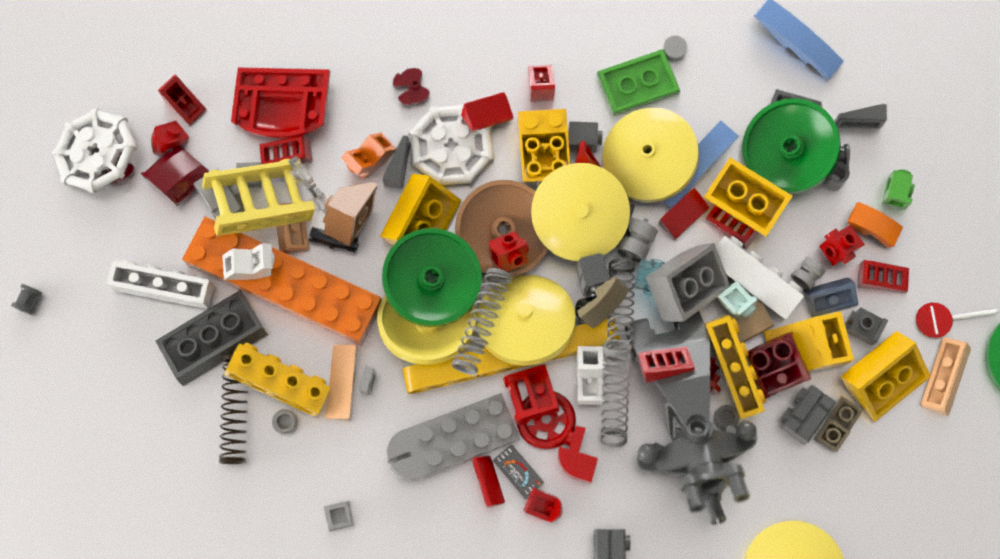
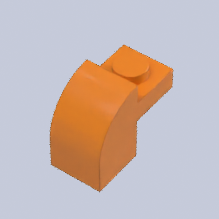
M381 132L370 134L358 149L346 151L341 159L346 163L347 168L351 172L365 179L374 174L388 161L395 152L396 147Z

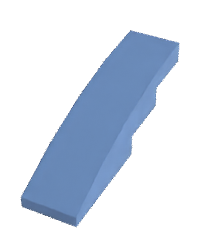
M766 0L753 15L784 48H790L805 64L810 63L825 79L830 78L844 62L809 27L774 0Z
M720 120L698 144L699 163L692 180L681 192L663 202L670 208L676 205L709 172L739 135Z

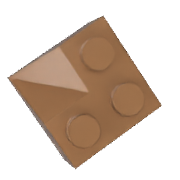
M369 182L339 188L334 196L330 195L325 204L327 212L323 218V223H325L324 234L350 246L373 212L377 184Z

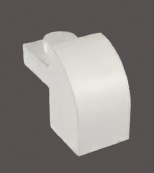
M262 243L252 250L231 249L223 254L224 279L252 280L270 276L275 261L271 244Z
M578 346L576 366L578 404L603 403L601 396L603 394V346Z

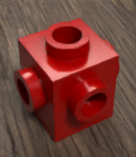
M849 225L841 231H838L836 228L825 235L826 241L819 248L832 266L841 261L845 265L856 257L855 252L865 244L853 227Z
M515 231L488 242L491 261L498 269L508 272L528 263L527 252H529V246L524 238L521 239Z

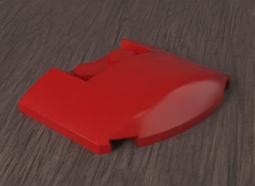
M238 67L231 122L236 126L238 124L249 133L272 138L300 136L323 127L325 124L331 71L329 69Z

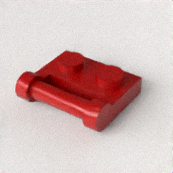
M545 364L512 373L503 378L505 387L509 389L516 412L514 415L516 424L522 425L532 419L560 411ZM521 382H525L532 408L527 410L524 408L518 384Z

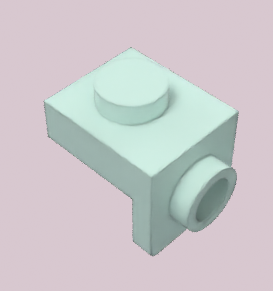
M737 281L717 298L737 321L742 316L745 319L748 318L757 309L755 305L758 299L755 296L751 297Z

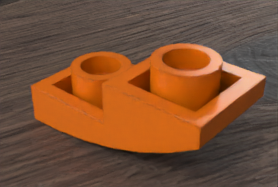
M860 202L855 204L847 221L848 224L862 235L867 236L871 234L887 248L895 246L903 229V226L892 218Z

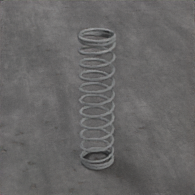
M616 258L610 261L608 273L610 279L619 274H629L633 277L631 280H620L621 282L632 284V287L628 288L632 296L624 298V300L631 301L632 304L627 306L619 305L617 309H630L632 312L630 314L613 312L617 316L608 317L607 327L609 329L606 332L608 336L606 342L609 339L617 340L612 338L616 335L630 336L631 339L623 340L628 343L634 339L629 334L634 328L629 324L634 322V319L630 316L634 313V310L630 307L635 303L630 298L635 295L631 291L635 287V284L631 282L635 279V276L632 274L635 271V263L628 258ZM616 262H627V263H630V264H626V263L617 264V265H614L613 267L611 266L613 263H616ZM622 265L632 267L628 270L614 269L615 267ZM627 317L632 321L629 323H619L612 319ZM610 321H611V322L615 323L616 325H613V326L610 327V326H609V323H610ZM617 326H627L630 327L631 330L622 332L616 331L612 328ZM610 330L613 331V332H616L615 334H612L611 336L609 335V331H610ZM608 349L611 351H622L619 349ZM630 351V355H631V359H632V358H633V352ZM608 358L612 362H625L618 358Z
M487 269V275L484 277L486 283L481 285L483 292L478 293L479 301L474 303L476 309L471 312L473 318L468 320L470 327L465 328L466 336L461 338L463 345L457 348L460 354L455 355L452 361V366L462 373L476 375L479 371L474 364L456 358L463 356L474 363H481L479 358L461 353L460 348L466 347L478 354L485 353L481 348L466 345L463 340L469 338L478 344L488 345V342L482 338L469 336L467 330L473 329L484 336L492 335L488 330L472 327L470 321L476 320L484 326L495 327L493 322L483 318H476L473 313L479 311L487 317L498 318V315L492 311L479 309L477 303L482 302L496 310L502 309L499 304L480 298V295L485 293L495 300H505L502 295L483 289V286L488 284L495 290L501 292L508 291L505 286L498 284H509L512 282V276L502 269ZM487 277L498 283L488 282ZM493 285L500 286V287L504 288L505 290L499 289V288H497V287H495V286H493ZM490 294L497 295V296L501 297L502 299L496 298V297H494V296H492V295H490ZM487 303L494 304V305H496V306H498V307L491 306V305H489V304H487ZM484 312L491 313V314H493V315H495V316H491V315L486 314V313H484Z
M610 340L603 345V353L608 356L603 359V362L607 364L603 371L607 375L602 377V380L606 382L602 389L606 392L601 396L606 401L601 406L606 410L601 412V416L605 419L601 421V425L604 428L600 430V442L612 448L622 447L627 443L628 438L626 433L628 426L626 423L628 422L627 414L629 412L627 407L629 404V399L627 398L629 390L627 388L630 385L628 381L630 372L628 370L631 366L628 361L631 359V345L623 340ZM613 344H620V345H624V346L628 347V349L625 350V349L620 348V347H607V346L613 345ZM608 349H619V350H622V351H621V352H616V351H611V350H608ZM627 354H628V359H627V360L624 359V358H622V357H619V356H624V355H627ZM608 358H618L625 362L614 364L608 363L605 360ZM625 363L628 364V368H627V369L624 368V367H622V366H619V365H623V364H625ZM618 367L625 371L612 373L605 371V368ZM627 372L628 374L627 378H625L622 375H619ZM618 376L624 380L611 382L605 380V377ZM627 381V386H626V387H625L624 385H622V384H619V383H622V382ZM607 385H618L624 389L611 391L604 387ZM626 390V391H627V394H626V396H625V395H623L622 393H619V392H622V391ZM618 394L624 398L611 400L604 398V395ZM626 399V404L619 402ZM613 402L619 403L623 407L612 409L604 407V404ZM623 408H626V412H625V413H623V412L620 411V410L623 409ZM616 411L623 415L620 417H607L603 413ZM625 416L626 421L624 422L620 420V418H623ZM606 420H617L623 424L607 426L603 422ZM625 425V430L619 428ZM609 428L620 430V431L610 430V431H606V432L603 433V430H604V429H609ZM621 436L624 440L619 443H609L604 441L603 437Z

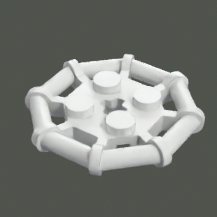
M463 103L461 106L430 107L427 114L408 132V136H410L412 158L410 164L412 168H417L421 173L432 177L441 185L473 184V180L495 157L492 150V126L472 132L466 125L462 124L461 112ZM458 115L457 121L441 122L439 118ZM434 120L437 126L432 129L429 135L422 134ZM481 135L483 151L476 150L475 138ZM420 141L427 142L428 154L421 156ZM453 141L458 146L454 147V151H449L448 147H444L445 144ZM474 157L480 158L471 170L468 171L466 168L468 162ZM429 161L436 163L440 168L439 174L425 163ZM461 170L463 173L445 176L446 171Z
M93 108L90 113L64 125L66 128L56 149L52 151V157L56 160L61 174V182L64 185H73L86 189L89 193H96L99 188L125 176L124 172L131 156L137 150V143L134 142L128 126V119L124 115L117 116L101 111L99 108ZM102 121L114 125L110 129L102 128ZM93 122V126H92L91 128H90V127H85V128H83L80 132L78 131V129H80V128L86 126L87 124ZM119 133L122 135L123 144H119L116 140ZM74 134L76 139L71 150H66ZM95 147L100 149L98 153H94L93 156H91V152ZM122 152V155H121V157H120V159H119V161H118V163H117V166H115V164H116V162H117V160H118V158H119V155H120V153ZM68 158L74 163V167L69 170L66 162ZM105 169L107 171L112 170L111 172L99 177V175L102 174L101 171ZM81 173L90 175L88 180L79 178L78 176Z

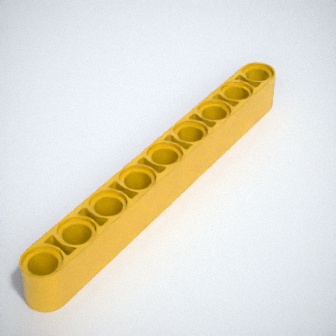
M605 319L594 329L587 323L575 326L573 337L567 347L548 361L577 355L578 346H603L608 338L606 332L609 329L607 327L609 319ZM610 321V323H609V326H610V327L613 326V325H616L615 323H613V322H611V321ZM618 327L612 328V329H614V330H616V331H619V330H618ZM611 330L609 331L610 336L616 333ZM620 335L612 337L614 339L621 340ZM482 348L485 352L484 354H478L473 351L463 353L479 358L481 363H474L463 356L456 358L474 364L479 370L476 375H468L456 370L452 366L454 358L438 364L411 365L403 368L402 373L407 394H415L527 366L504 362L493 356L486 348Z

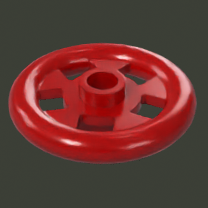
M555 391L557 403L564 410L563 414L558 416L557 412L549 414L551 422L547 424L542 422V417L534 419L535 425L527 426V423L517 424L522 438L530 445L539 449H554L563 445L567 440L569 430L574 431L576 415L572 404L565 396ZM529 396L523 400L525 410L532 408ZM558 422L565 425L561 434L554 431ZM537 430L548 432L547 439L536 437Z

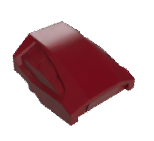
M178 146L168 149L149 169L141 172V175L154 184L156 188L162 191L178 207L197 191L193 184L203 178L204 173H208L209 170L184 148Z
M792 331L748 350L749 356L747 357L756 372V381L765 399L811 380L809 370L798 350Z

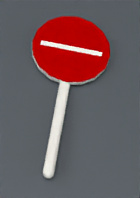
M930 302L924 304L918 310L915 316V323L918 330L924 336L940 338L950 331L953 320L997 314L999 311L992 309L951 315L950 310L946 306Z

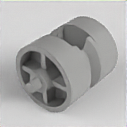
M630 218L625 233L626 237L622 238L615 251L624 258L637 263H644L649 253L647 245L654 242L658 230L649 224V220L646 218L643 221Z

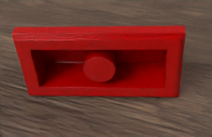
M504 92L466 102L461 112L462 118L472 132L508 122L514 118Z
M693 188L659 220L658 224L676 240L710 207L700 193Z
M480 456L473 458L472 463L486 507L489 509L504 504L505 499L491 457Z

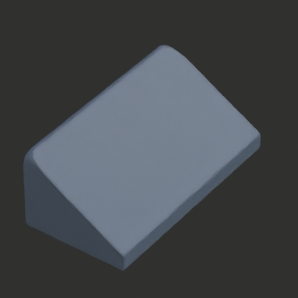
M849 277L814 286L810 291L803 290L811 317L859 305L855 282Z

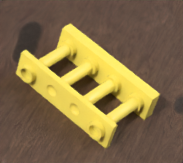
M283 159L275 163L222 171L211 170L208 173H204L202 188L203 190L213 188L221 214L216 216L214 225L216 237L311 221L315 211L313 201L305 202L301 200L294 175L298 174L301 164L300 159ZM285 178L292 204L282 206L278 204L271 179ZM261 181L268 208H254L247 183ZM224 186H238L244 212H230L223 189Z

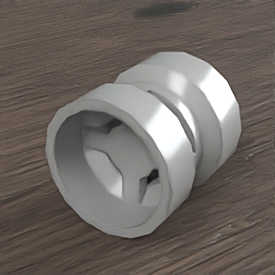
M806 257L802 261L800 269H795L791 274V278L798 286L810 291L815 285V280L821 278L826 271L818 261L812 257Z

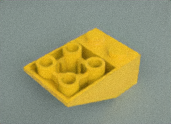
M566 109L518 112V135L523 182L543 181L554 170L570 164Z
M842 312L813 317L763 332L767 342L792 331L798 350L809 373L847 365L854 360Z

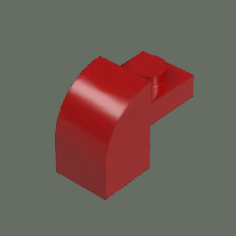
M576 425L575 430H569L565 445H569V449L559 446L558 463L561 470L569 478L590 485L598 458L579 452L586 428Z

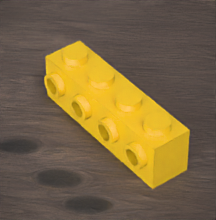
M725 315L704 323L739 418L744 419L765 411L763 404L766 403L762 390H757L754 380H757V375L753 366H748L745 357L749 356L745 343L739 342L737 333L740 330L736 319H731L729 315Z
M249 343L239 344L236 347L224 375L308 415L315 417L319 414L331 388L326 385L324 379L314 375L311 378L303 374L304 370L295 365L288 367L280 363L281 359L272 354L265 356L258 352L259 349Z

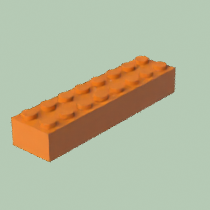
M204 216L182 258L187 266L362 347L377 317L378 308L382 301L380 296L273 247L272 252L274 253L275 261L270 276L252 280L224 279L223 254L231 249L252 250L262 244V242L243 233L216 237L214 230L215 221Z

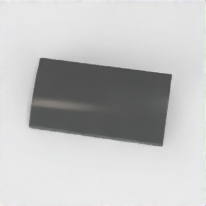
M239 290L155 340L176 380L183 386L223 362L222 357L233 354L239 344H253L268 335L243 292Z

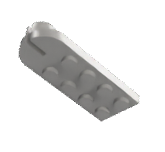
M500 393L399 431L391 438L388 444L387 463L393 461L396 457L409 453L411 457L390 464L389 468L402 479L417 480L519 441L520 437L503 395Z

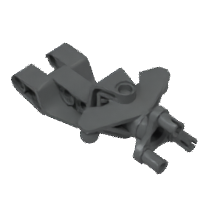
M699 311L684 322H673L675 330L656 334L654 329H651L647 318L635 320L629 324L634 328L629 333L634 339L629 343L633 345L631 351L633 352L635 363L638 362V353L687 347L695 366L693 371L655 381L668 401L665 403L668 433L672 442L666 446L656 442L654 444L641 445L638 450L637 465L645 472L683 475L684 477L679 480L681 492L685 493L689 511L697 513L706 508L710 523L717 525L716 520L718 519L719 524H722L727 518L720 501L722 499L721 495L728 485L730 486L733 500L736 503L744 502L750 498V493L744 481L745 473L743 467L739 464L728 463L756 445V426L750 421H743L738 426L729 425L725 432L715 430L710 422V336ZM625 326V332L631 330L630 327ZM679 356L680 364H685L683 356ZM673 358L669 359L670 365H675ZM664 361L659 362L661 366H665Z

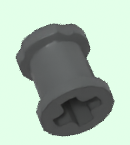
M21 284L20 288L22 290L16 302H12L11 307L32 315L33 311L31 309L37 297L42 295V292Z

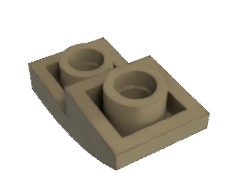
M615 276L595 289L597 298L577 311L580 319L594 329L617 309L628 294V287Z
M841 396L815 439L838 452L850 434L851 428L863 412V409Z

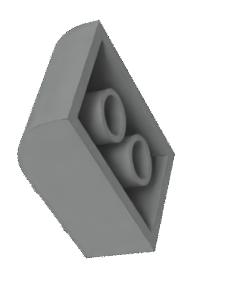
M715 243L690 248L645 277L663 322H684L730 287Z

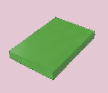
M664 49L597 71L598 79L613 116L680 94V88Z

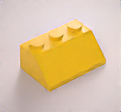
M730 157L703 198L766 237L792 198V195Z
M412 173L379 237L393 246L402 237L416 230L425 228L447 230L461 199L432 177Z
M898 331L894 332L841 375L848 393L874 422L879 420L931 377L916 342Z

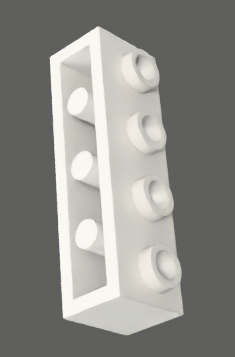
M724 236L716 246L725 273L784 319H787L804 297L801 294L803 289L792 280L789 284L782 280L783 273L772 265L768 269L761 264L763 258L754 251H751L749 254L741 248L744 244L737 238L731 236L729 239Z
M127 260L122 262L112 261L106 284L113 291L209 309L214 291V285L206 276L194 274V277L188 276L178 270L163 271L161 268L153 265H146V267L137 266V263Z

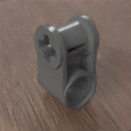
M849 144L841 146L839 160L832 172L838 174L841 180H835L830 174L823 182L824 186L829 190L837 191L841 189L849 178Z

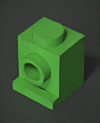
M899 169L897 171L894 170L888 176L882 204L904 210L912 204L913 199H911L915 185L911 183L913 178L911 172Z

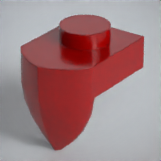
M177 121L155 126L151 135V147L154 155H162L168 149L187 144L189 136Z
M533 487L523 511L545 521L555 522L562 516L563 506L558 497Z

